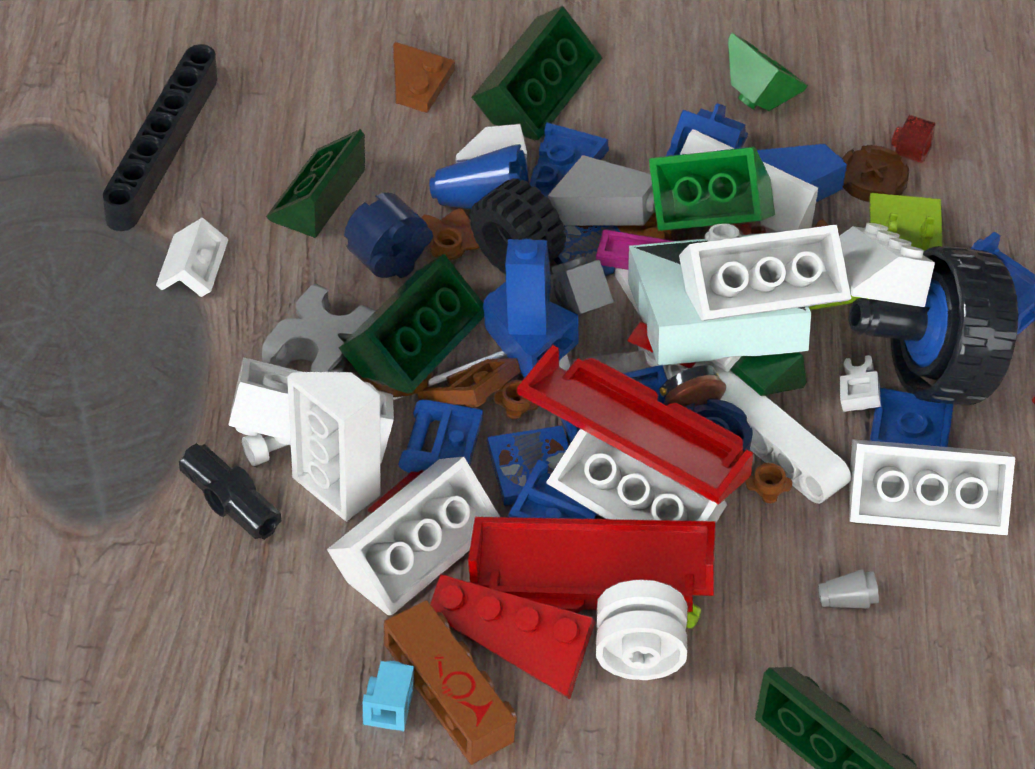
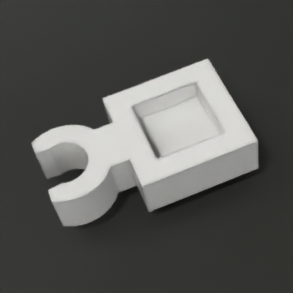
M865 356V363L861 366H852L851 359L846 358L844 361L846 375L840 376V400L843 412L881 407L880 382L878 372L874 371L871 356Z

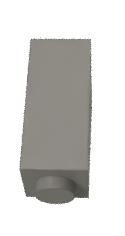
M584 155L580 157L548 195V199L560 215L559 218L564 226L644 225L652 214L656 213L651 174Z

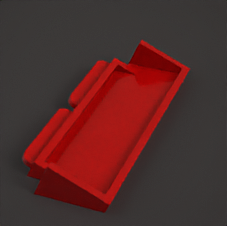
M552 345L517 386L518 395L718 505L751 476L753 452L746 449L743 453V440L740 436L681 404L670 403L667 406L658 401L656 391L595 358H587L584 361L577 358L566 371L559 367V348Z
M475 517L468 557L470 583L579 613L582 610H597L598 598L606 589L618 583L632 580H651L670 585L679 591L687 602V612H693V595L714 596L716 522Z

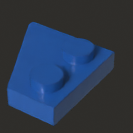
M539 459L508 516L514 518H597L596 513L546 483L551 475L548 473V465Z

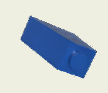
M826 144L757 150L762 162L818 187L816 202L843 189L847 164L841 156L835 154Z
M508 239L505 262L508 334L546 335L551 293L547 240Z
M506 282L495 291L490 292L486 299H484L485 329L508 358H517L520 373L524 378L552 345L559 348L560 361L579 343L578 315L557 304L549 303L546 335L508 334Z

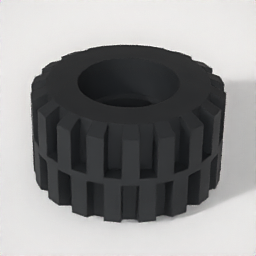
M514 178L510 181L507 180L472 206L469 217L471 220L470 227L474 233L473 237L484 256L505 275L508 239L547 240L549 263L559 256L565 248L566 235L563 232L565 228L559 218L560 215L552 206L551 201L538 188L532 187L527 181H519Z

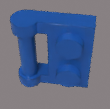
M419 400L416 402L413 412L415 422L407 449L401 453L398 463L399 467L408 473L412 471L419 472L420 470L425 471L439 459L465 457L470 466L483 421V410L431 400ZM434 420L440 421L432 452L422 451L430 423Z

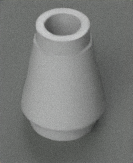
M863 569L826 581V583L818 584L822 608L869 609L870 604L879 603L874 571L864 572Z

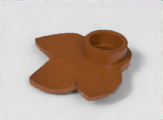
M462 208L454 210L441 220L426 214L421 217L433 232L429 249L434 257L437 258L445 254L451 261L460 258L467 250L480 248L473 237L474 233L471 230L469 218Z

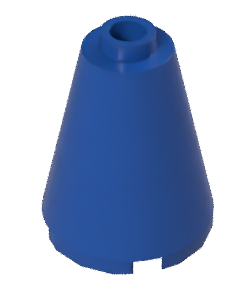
M520 144L510 145L437 169L435 177L430 178L432 199L437 198L439 205L472 210V206L507 180L510 181L514 178L519 181L529 182L524 150H520Z

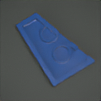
M547 122L544 142H541L539 148L537 166H534L529 184L532 187L538 188L548 198L550 192L582 155L602 160L609 151L608 139Z

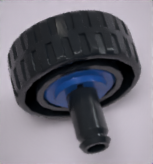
M931 247L923 252L925 257L935 262L925 307L859 298L850 307L849 326L858 335L865 333L868 336L890 338L893 364L899 381L908 393L914 394L919 400L954 405H975L994 393L1009 368L1018 329V303L1015 286L1007 267L992 253L961 247ZM922 377L929 378V379H933V380H937V381H936L935 384L932 386V385L929 384L927 381H925Z

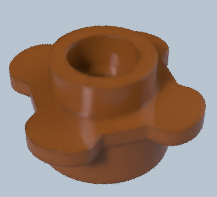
M519 380L506 383L502 391H498L494 395V402L497 405H501L506 410L507 417L511 419H519L526 411L536 410L539 407L517 394V386L522 382Z
M765 463L757 467L755 475L750 476L746 480L745 485L747 489L756 491L765 503H775L781 493L792 489V480L786 477L785 471L779 465Z

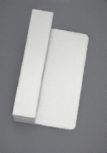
M203 218L180 230L173 236L156 286L163 290L180 280L200 297L208 294L212 290L229 239Z

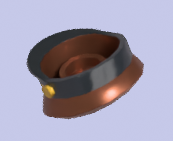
M702 365L674 375L658 390L664 397V405L666 406L670 403H678L684 407L695 403V406L707 404L708 399L720 400L726 391V384L720 379L714 367Z

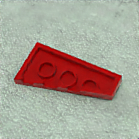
M440 574L430 605L436 613L441 612L444 614L450 628L478 643L496 656L508 661L570 700L596 622L592 617Z

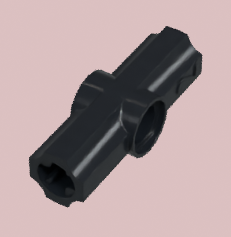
M196 443L185 451L184 456L179 461V469L203 491L207 503L216 514L222 517L228 514L254 539L262 538L265 540L275 532L276 527L281 522V512L256 491L253 480L244 469L239 466L229 467L205 444L198 445Z

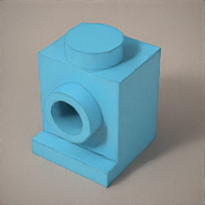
M398 661L380 662L377 677L370 676L367 693L363 697V725L399 731L405 730L414 691V666L404 665Z

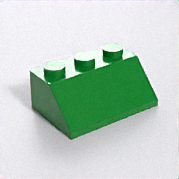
M755 146L649 158L658 231L763 221L775 215L771 179Z

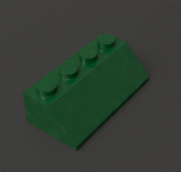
M560 6L535 18L471 98L492 124L496 126L520 124L523 136L536 141L545 133L546 123H553L603 57L565 7Z
M442 254L418 269L339 349L362 378L388 385L390 388L409 394L420 385L484 318V303L446 255Z
M769 667L764 671L755 720L813 768L919 769L909 756L900 754L884 741L878 731L864 725L851 714L844 704L834 701L824 693L810 677L803 676L793 667Z

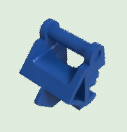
M719 103L715 105L713 112L702 108L698 114L682 110L666 156L680 155L686 139L693 129L734 149L742 148L748 137L746 124L725 117L726 106Z

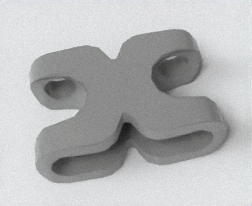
M313 284L296 302V314L299 318H287L280 321L265 340L262 348V362L285 367L291 361L303 359L313 362L311 372H345L344 354L340 351L339 347L376 310L360 305L347 315L338 316L328 313L330 309L329 289Z

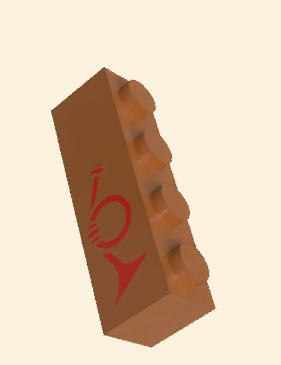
M425 600L384 621V645L396 661L404 665L414 666V687L471 765L514 743L517 716L513 707L508 701L502 702L498 697L490 676L484 670L479 671L472 662L469 648L463 641L458 642L452 635L450 625L443 613H436L429 602Z

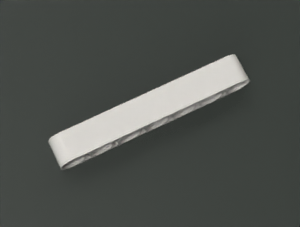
M638 346L639 353L646 363L651 367L658 366L654 353ZM712 361L695 363L693 367L702 365L714 367L720 379L726 384V391L720 400L736 405L746 414L747 422L750 428L752 427L753 432L750 450L765 463L777 464L783 468L786 477L792 480V485L809 500L818 504L822 503L850 482L851 473L846 463L766 396H760L732 371L726 372ZM680 364L663 365L668 380L674 375L689 369Z

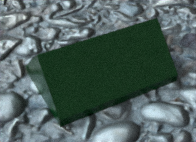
M361 129L315 150L266 217L270 222L313 238L318 236L365 171V134Z
M800 352L741 356L730 369L760 396L804 388L807 382L804 359Z

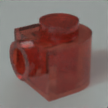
M909 115L903 127L897 126L892 137L891 146L896 147L895 152L901 157L923 163L932 148L936 123Z

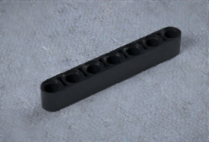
M198 44L189 47L185 51L104 189L105 220L110 229L127 231L138 223L217 83L216 54L212 47Z

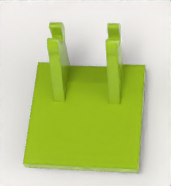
M870 193L869 223L888 227V231L900 235L899 239L910 241L912 247L920 248L924 251L931 247L942 246L941 199Z

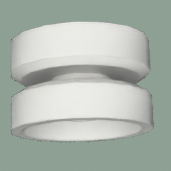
M651 580L621 582L606 589L598 598L596 658L601 667L613 675L635 680L662 678L678 671L686 662L687 602L683 595L670 585Z

